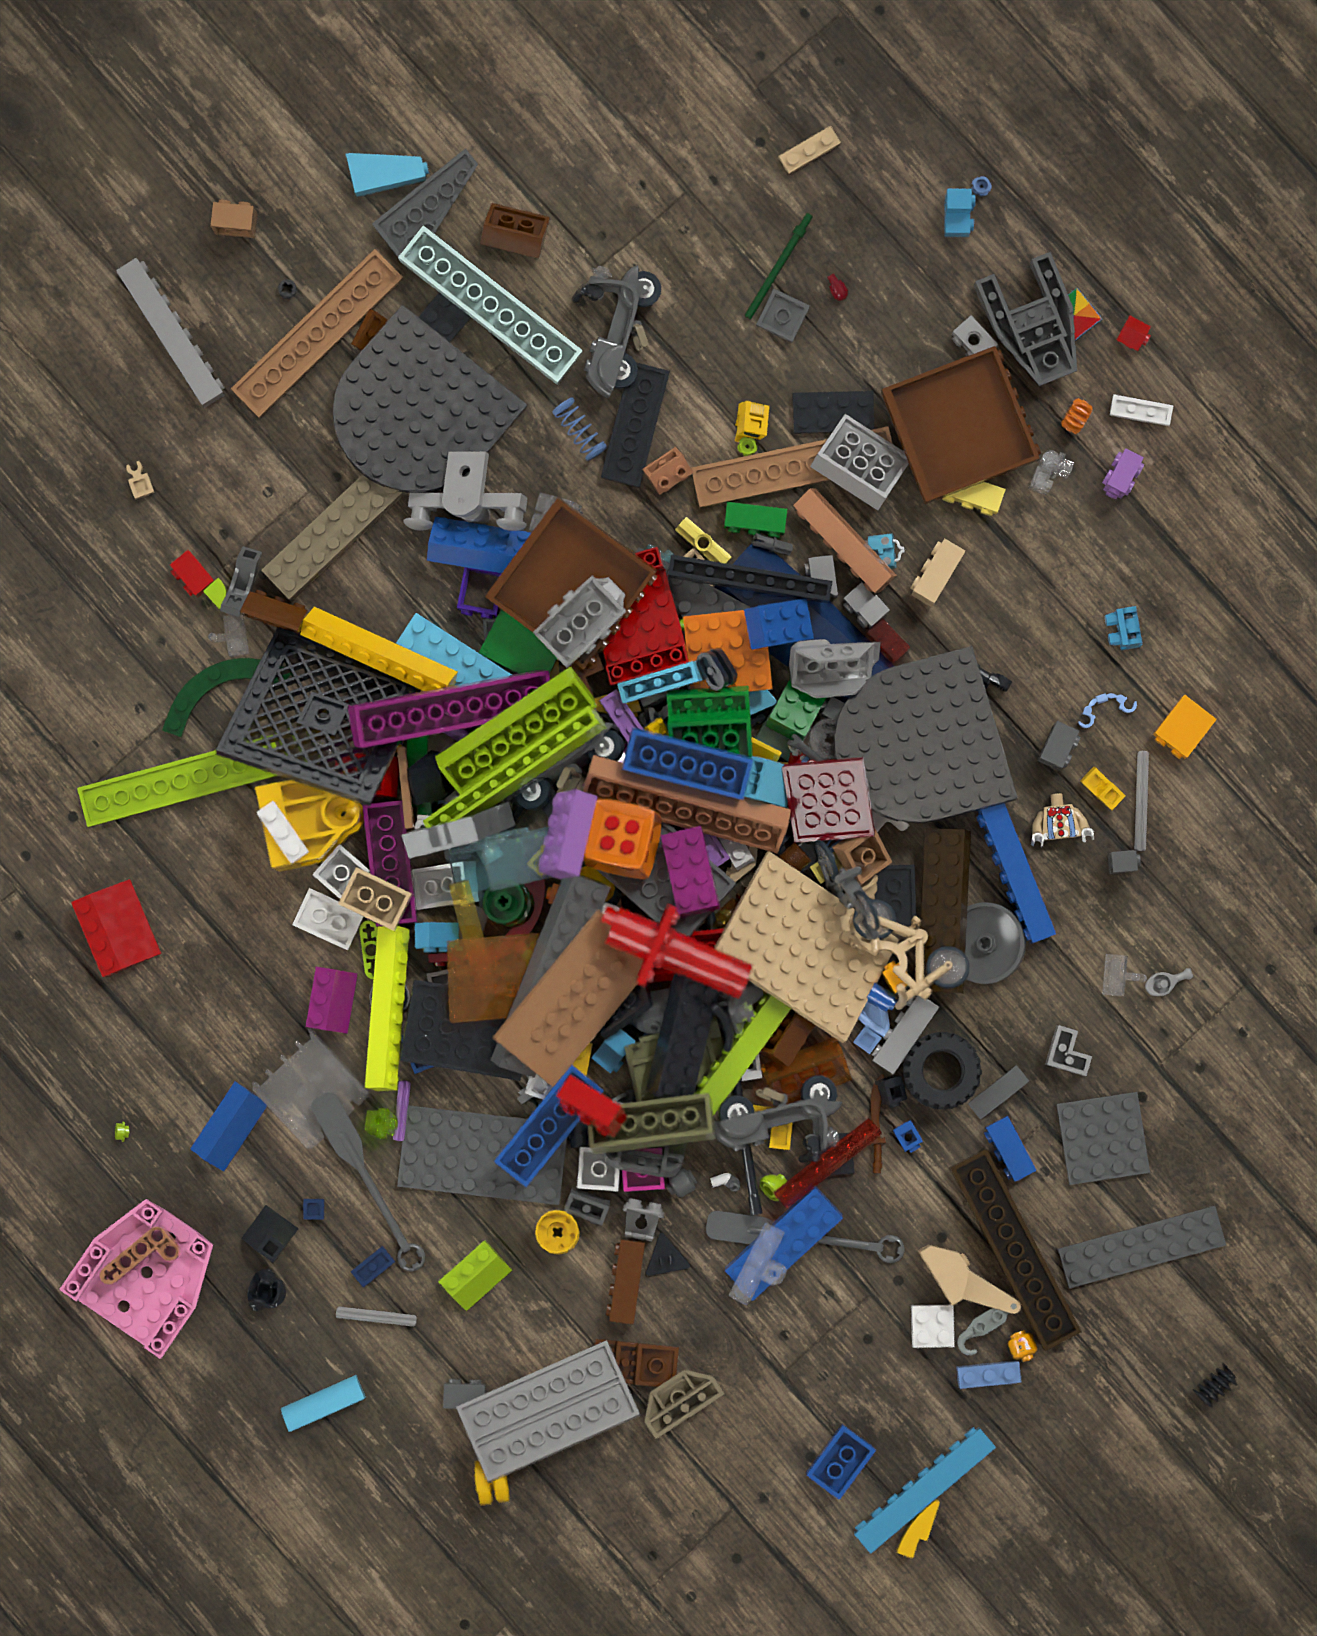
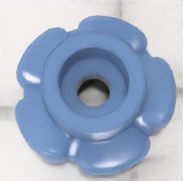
M986 177L975 178L972 182L974 194L985 196L991 190V183Z

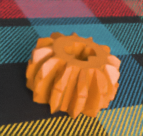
M1075 399L1061 422L1062 427L1074 434L1079 433L1090 417L1092 406L1085 400Z

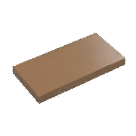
M398 747L405 829L411 831L415 830V815L407 773V749L405 747Z

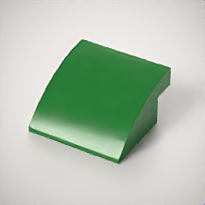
M749 686L725 687L720 690L702 688L667 691L668 732L670 737L748 757L753 756Z

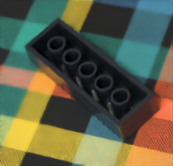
M674 973L646 1091L657 1097L664 1098L694 1095L714 1014L711 1007L716 1004L719 990Z

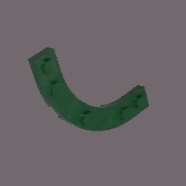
M230 659L211 665L196 674L184 685L173 701L162 731L182 738L189 717L200 699L211 689L228 681L252 679L261 659ZM290 673L282 675L284 680L289 679L291 676Z

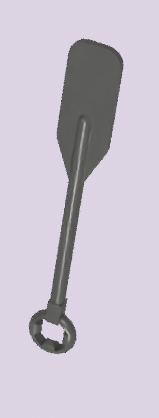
M332 1092L324 1093L314 1099L311 1104L315 1117L337 1155L356 1168L401 1247L397 1256L399 1265L406 1271L419 1270L425 1262L426 1255L421 1246L408 1243L364 1166L362 1140L338 1097ZM410 1247L416 1248L418 1256H422L420 1263L412 1264L413 1268L405 1266L407 1262L404 1258H401L402 1252L409 1251Z
M713 1211L707 1218L706 1233L715 1240L751 1244L773 1221L766 1217ZM886 1235L878 1243L823 1236L817 1242L820 1244L877 1251L879 1258L887 1263L899 1261L905 1252L902 1240L894 1235ZM888 1239V1242L893 1243L896 1240L899 1242L900 1247H897L899 1256L893 1259V1256L888 1255L885 1258L882 1256L881 1252L884 1246L882 1243L884 1240Z

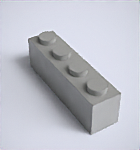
M918 995L908 1000L906 1004L909 1006L905 1013L901 1011L895 1019L897 1025L893 1030L889 1028L883 1037L886 1041L882 1047L878 1045L873 1051V1062L889 1073L894 1074L939 1008L930 1000H924Z

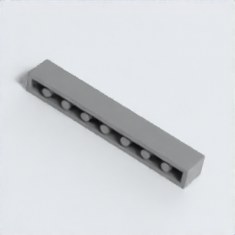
M135 258L117 269L116 271L202 406L206 408L223 397L224 393L222 390L225 389L219 378L215 380L211 375L214 370L208 361L204 363L200 358L203 353L198 345L193 347L191 344V334L187 328L182 329L179 325L182 320L176 311L172 313L168 308L171 303L165 294L162 296L159 294L157 289L160 286L155 278L150 279L147 275V272L150 270L144 261L139 262Z

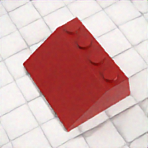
M130 879L71 902L102 977L106 978L162 954Z

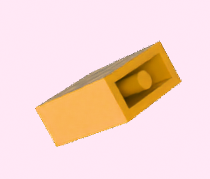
M1183 695L1153 735L1156 737L1155 741L1163 747L1165 745L1172 749L1171 753L1179 759L1182 757L1186 759L1217 719L1189 697Z

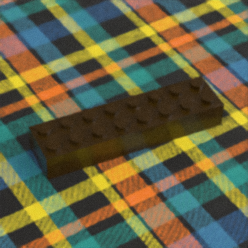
M925 828L921 929L926 931L928 939L924 944V978L928 976L926 970L927 960L938 948L954 947L961 950L964 954L966 951L971 831L965 829ZM943 951L935 955L930 963L931 973L941 967L946 961L952 963L951 973L939 979V982L952 984L964 976L965 962L959 954L952 951ZM964 982L954 988H942L936 984L928 987L932 989L933 993L964 994Z

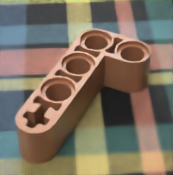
M153 1227L106 1265L100 1272V1279L104 1284L116 1283L155 1250L163 1259L173 1261L180 1256L181 1248L164 1227ZM155 1230H160L163 1233L161 1241H156L153 1238ZM139 1243H144L147 1246L145 1254H140L137 1251ZM170 1245L176 1249L174 1257H169L166 1254V1248ZM124 1256H128L131 1259L129 1267H124L121 1264V1259ZM115 1268L119 1269V1271L113 1274L114 1279L106 1278L108 1275L107 1270L110 1272Z

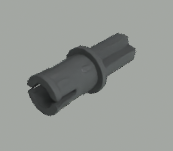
M757 533L753 537V539L760 540L761 542L752 541V546L767 549L771 553L775 551L790 555L793 550L791 543L777 540L776 537L770 538Z

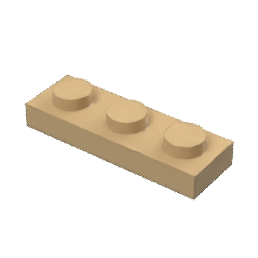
M829 126L779 156V159L790 175L841 145V142L832 127Z

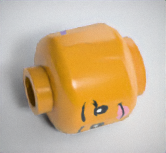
M1024 1330L1010 1336L1011 1339L1008 1341V1346L1015 1360L1021 1359L1022 1362L1032 1360L1034 1358L1033 1354L1038 1351L1033 1335L1026 1333Z

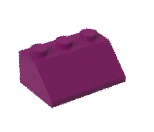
M316 966L306 1027L348 1034L357 973Z

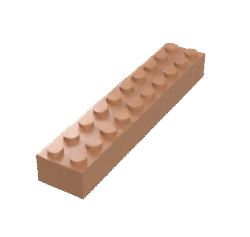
M593 755L582 792L597 796V799L614 800L648 808L658 812L662 822L687 829L701 826L705 834L778 853L788 827L790 809L743 797V800L623 770V763Z

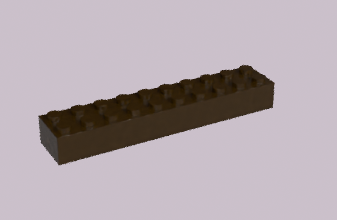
M983 1149L950 1166L949 1169L1017 1300L1020 1302L1043 1350L1046 1351L1081 1333L1082 1331L988 1150Z

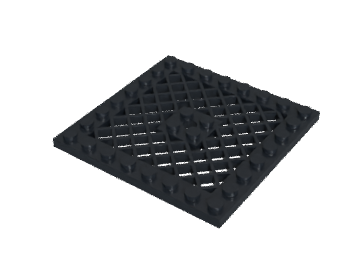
M277 627L216 748V755L370 806L401 740L363 748H351L349 743L353 742V736L345 737L343 734L344 731L351 729L348 706H350V703L354 705L359 704L358 701L365 698L368 702L373 701L371 696L377 694L382 699L424 691L298 633ZM298 658L300 662L291 665L289 660ZM317 664L319 669L310 671L308 667ZM304 669L305 673L297 676L295 671ZM336 671L338 675L329 678L327 673ZM290 673L292 678L284 680L282 675ZM323 675L324 680L315 681L314 677ZM355 677L356 682L348 684L346 679ZM310 680L311 684L302 686V681ZM341 681L343 686L335 688L333 684ZM373 683L376 687L367 690L365 686ZM293 684L297 685L298 689L289 691L287 687ZM328 686L330 691L322 693L320 688ZM283 688L285 693L276 696L274 691ZM361 688L362 692L354 695L352 690ZM392 689L394 694L386 697L384 692ZM315 690V692H311L310 696L308 697L307 692ZM347 692L349 697L341 699L339 694ZM302 695L303 700L295 702L293 697ZM288 699L290 704L285 706L280 704L281 701ZM272 704L276 705L277 708L270 711L266 707ZM295 711L296 715L287 717L286 712ZM321 713L328 714V717L320 718L318 715ZM281 714L283 719L274 722L272 717ZM268 720L269 724L260 726L259 721ZM297 722V728H293L291 724ZM287 726L288 731L279 732L278 728ZM274 731L275 735L266 737L265 732ZM306 732L308 737L298 738L297 734ZM337 734H338L339 737H340V739L335 740V738H336V736H337ZM260 735L261 740L252 741L251 737ZM292 736L294 742L286 744L284 739ZM325 738L327 743L318 746L316 741ZM279 741L281 746L272 749L270 744ZM311 743L312 746L314 747V748L305 750V749L303 748V745H306V744ZM341 745L345 746L346 750L337 752L335 748ZM298 747L300 753L291 755L289 750ZM373 748V750H372V752H371V754H370L369 751H368V749ZM330 749L332 755L324 757L322 752ZM363 751L365 756L357 759L355 754ZM318 755L319 759L310 761L309 756ZM350 756L352 761L343 763L341 758ZM336 760L338 766L330 768L328 763ZM366 763L364 769H362L360 765ZM356 767L358 772L349 775L347 769Z

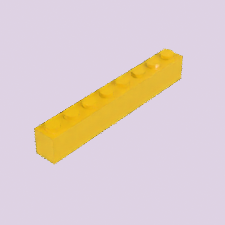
M313 607L303 619L300 635L418 689L430 691L455 686L457 671L319 608Z

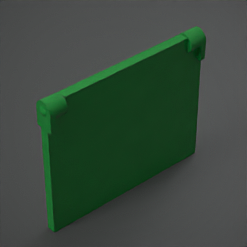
M502 609L479 650V654L519 674L536 670H549L550 674L558 659L532 631Z

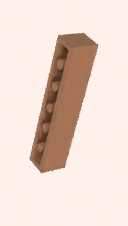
M810 488L793 505L797 509V515L810 523L809 527L811 530L824 538V544L830 549L833 548L838 553L836 555L838 559L851 567L850 571L857 578L860 577L865 582L864 586L868 591L880 593L897 576L816 488Z

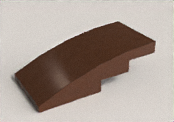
M594 1339V1346L606 1341V1339ZM607 1340L626 1384L658 1387L677 1373L679 1347Z

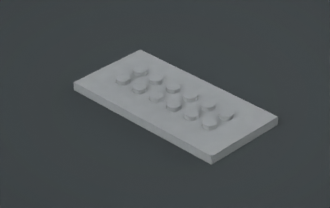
M607 1340L456 1407L489 1483L640 1416Z

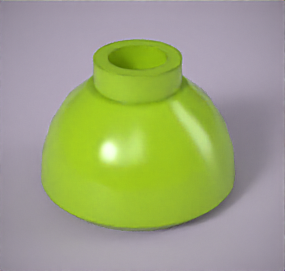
M782 1174L766 1175L760 1179V1187L768 1198L773 1201H779L783 1197L787 1180Z

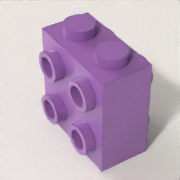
M1126 448L1123 453L1118 452L1112 463V466H1114L1113 471L1109 470L1102 482L1105 484L1103 490L1106 491L1107 496L1113 499H1117V497L1121 499L1124 495L1128 496L1135 484L1132 481L1133 477L1137 478L1144 467V464L1141 463L1144 457Z

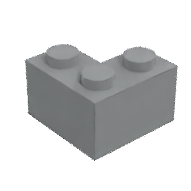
M862 582L843 599L845 602L843 606L850 614L854 612L858 617L856 621L863 629L867 627L871 630L890 611L877 595L874 596L865 588Z
M1056 1025L1045 1065L1087 1076L1092 1056L1073 1051L1078 1033L1077 1030Z

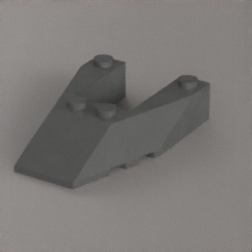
M1051 252L1033 258L1030 262L1043 298L1009 311L995 274L977 280L974 284L981 305L997 337L1039 386L1077 372L1073 306Z

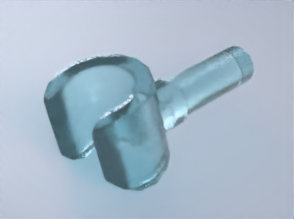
M648 544L647 549L654 548V546ZM669 549L664 553L659 550L662 560L670 563L671 555L674 554Z

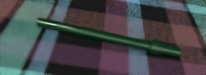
M806 213L799 226L796 225L794 228L793 236L744 316L748 319H752L800 238L804 237L807 232L806 228L813 218L811 214Z

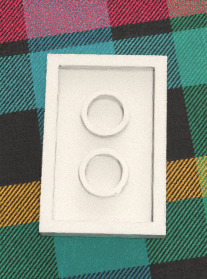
M309 888L292 925L349 950L364 916L339 905V901Z

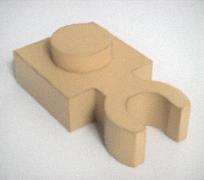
M137 461L138 469L136 471H132L130 465L126 466L129 474L133 475V478L128 481L135 499L155 493L148 474L141 473L143 466L139 461Z

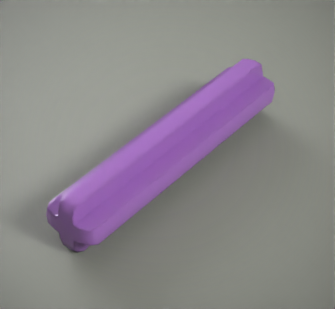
M399 1081L393 1132V1140L404 1141L411 1084L409 1081Z

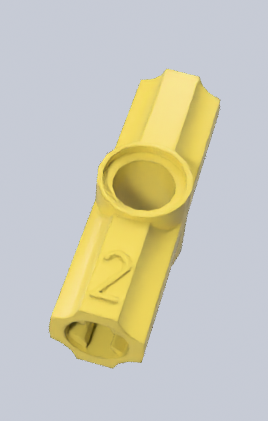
M687 517L675 529L678 534L709 561L727 564L732 558L708 534H705ZM706 539L709 542V546L704 549L700 548L698 541Z

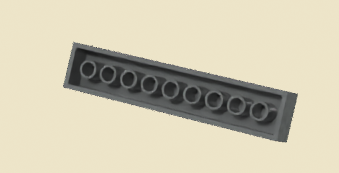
M580 874L579 876L562 879L507 1020L597 910H602L610 887L600 881ZM499 1042L497 1043L491 1061L499 1067L535 1078L536 1073Z

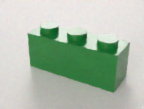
M727 502L724 529H728L730 533H740L741 530L748 531L749 535L767 533L768 537L780 538V535L785 534L787 509Z

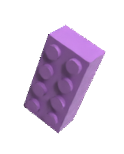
M576 789L557 793L553 799V812L548 820V833L543 842L544 851L539 859V872L559 879L579 876L597 796Z

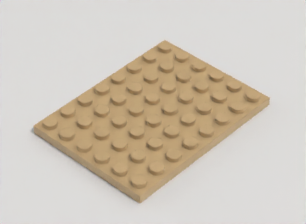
M770 851L763 857L714 947L717 950L753 964L749 981L842 1043L848 1039L868 1001L867 996L874 983L878 982L884 966L888 963L893 953L889 950H881L877 956H873L863 948L860 951L854 949L850 945L852 942L849 940L851 934L863 942L871 943V940L859 935L854 927L853 916L855 909L846 908L839 898ZM859 924L858 926L861 931L866 934L864 928ZM879 928L880 935L887 932L885 929ZM890 934L879 941H889L898 944L899 939Z

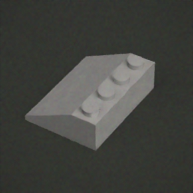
M845 414L818 452L810 467L876 510H879L909 463L904 451Z

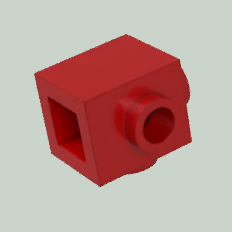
M1129 315L1117 341L1125 344L1130 349L1138 351L1141 345L1146 346L1151 336L1148 334L1151 326Z

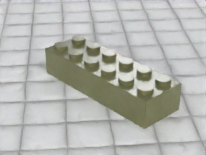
M709 1093L619 1104L622 1106L627 1118L615 1137L609 1134L606 1137L599 1133L594 1125L588 1126L590 1149L593 1154L716 1139L712 1099Z

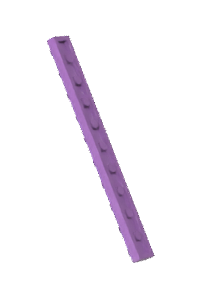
M617 689L599 700L613 723L620 728L619 732L627 744L632 727L644 730L626 703L623 704ZM704 833L709 859L718 867L730 859L716 836Z

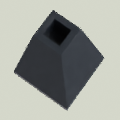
M265 1205L242 1239L273 1263L299 1228Z

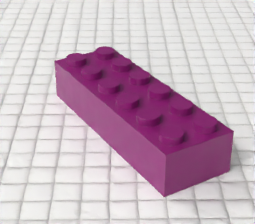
M402 800L375 803L370 806L363 805L370 874L413 894L399 925L418 923L411 858L408 857L402 837L403 834L408 833L404 824ZM376 923V927H383V925Z

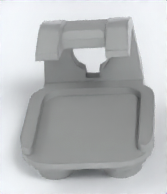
M629 1198V1202H626V1205L623 1207V1211H627L625 1237L652 1242L659 1217L663 1218L664 1216L661 1204L649 1202V1206L642 1208L641 1200ZM641 1214H644L647 1220V1226L644 1229H639L635 1225L637 1218Z

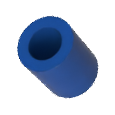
M874 983L867 996L868 1003L885 1012L888 1009L892 1011L898 1000L895 999L896 994Z

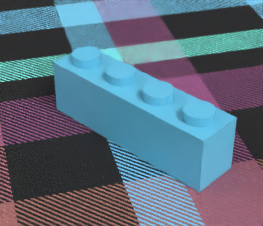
M692 661L617 685L624 704L705 679L698 669L696 661Z

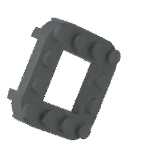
M626 1090V1093H622L612 1099L617 1104L637 1102L634 1090ZM687 1143L665 1145L664 1155L638 1150H625L603 1153V1157L608 1166L619 1170L657 1177H674L683 1165Z

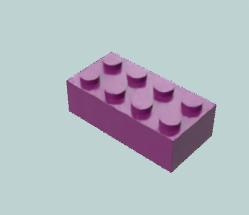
M698 826L661 835L677 912L680 918L721 909L702 827Z

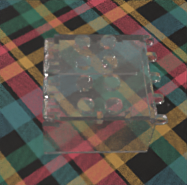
M310 1028L308 1032L311 1039L306 1044L302 1045L297 1040L295 1045L299 1050L290 1059H287L282 1054L280 1058L284 1064L274 1074L267 1069L265 1072L269 1078L261 1086L255 1081L252 1083L254 1086L252 1090L307 1149L314 1148L326 1137L321 1132L322 1127L311 1109L314 1099L324 1093L332 1092L338 1097L347 1115H349L355 1109L350 1103L352 1100L359 1106L371 1094L359 1078Z

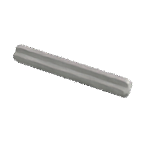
M337 1307L336 1309L337 1318L415 1326L417 1322V1316L410 1314Z

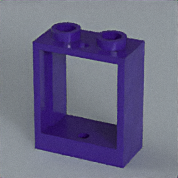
M464 567L457 609L461 610V614L473 616V613L481 614V618L493 619V616L497 617L499 607L495 604L493 610L464 605L470 571L498 577L502 573Z

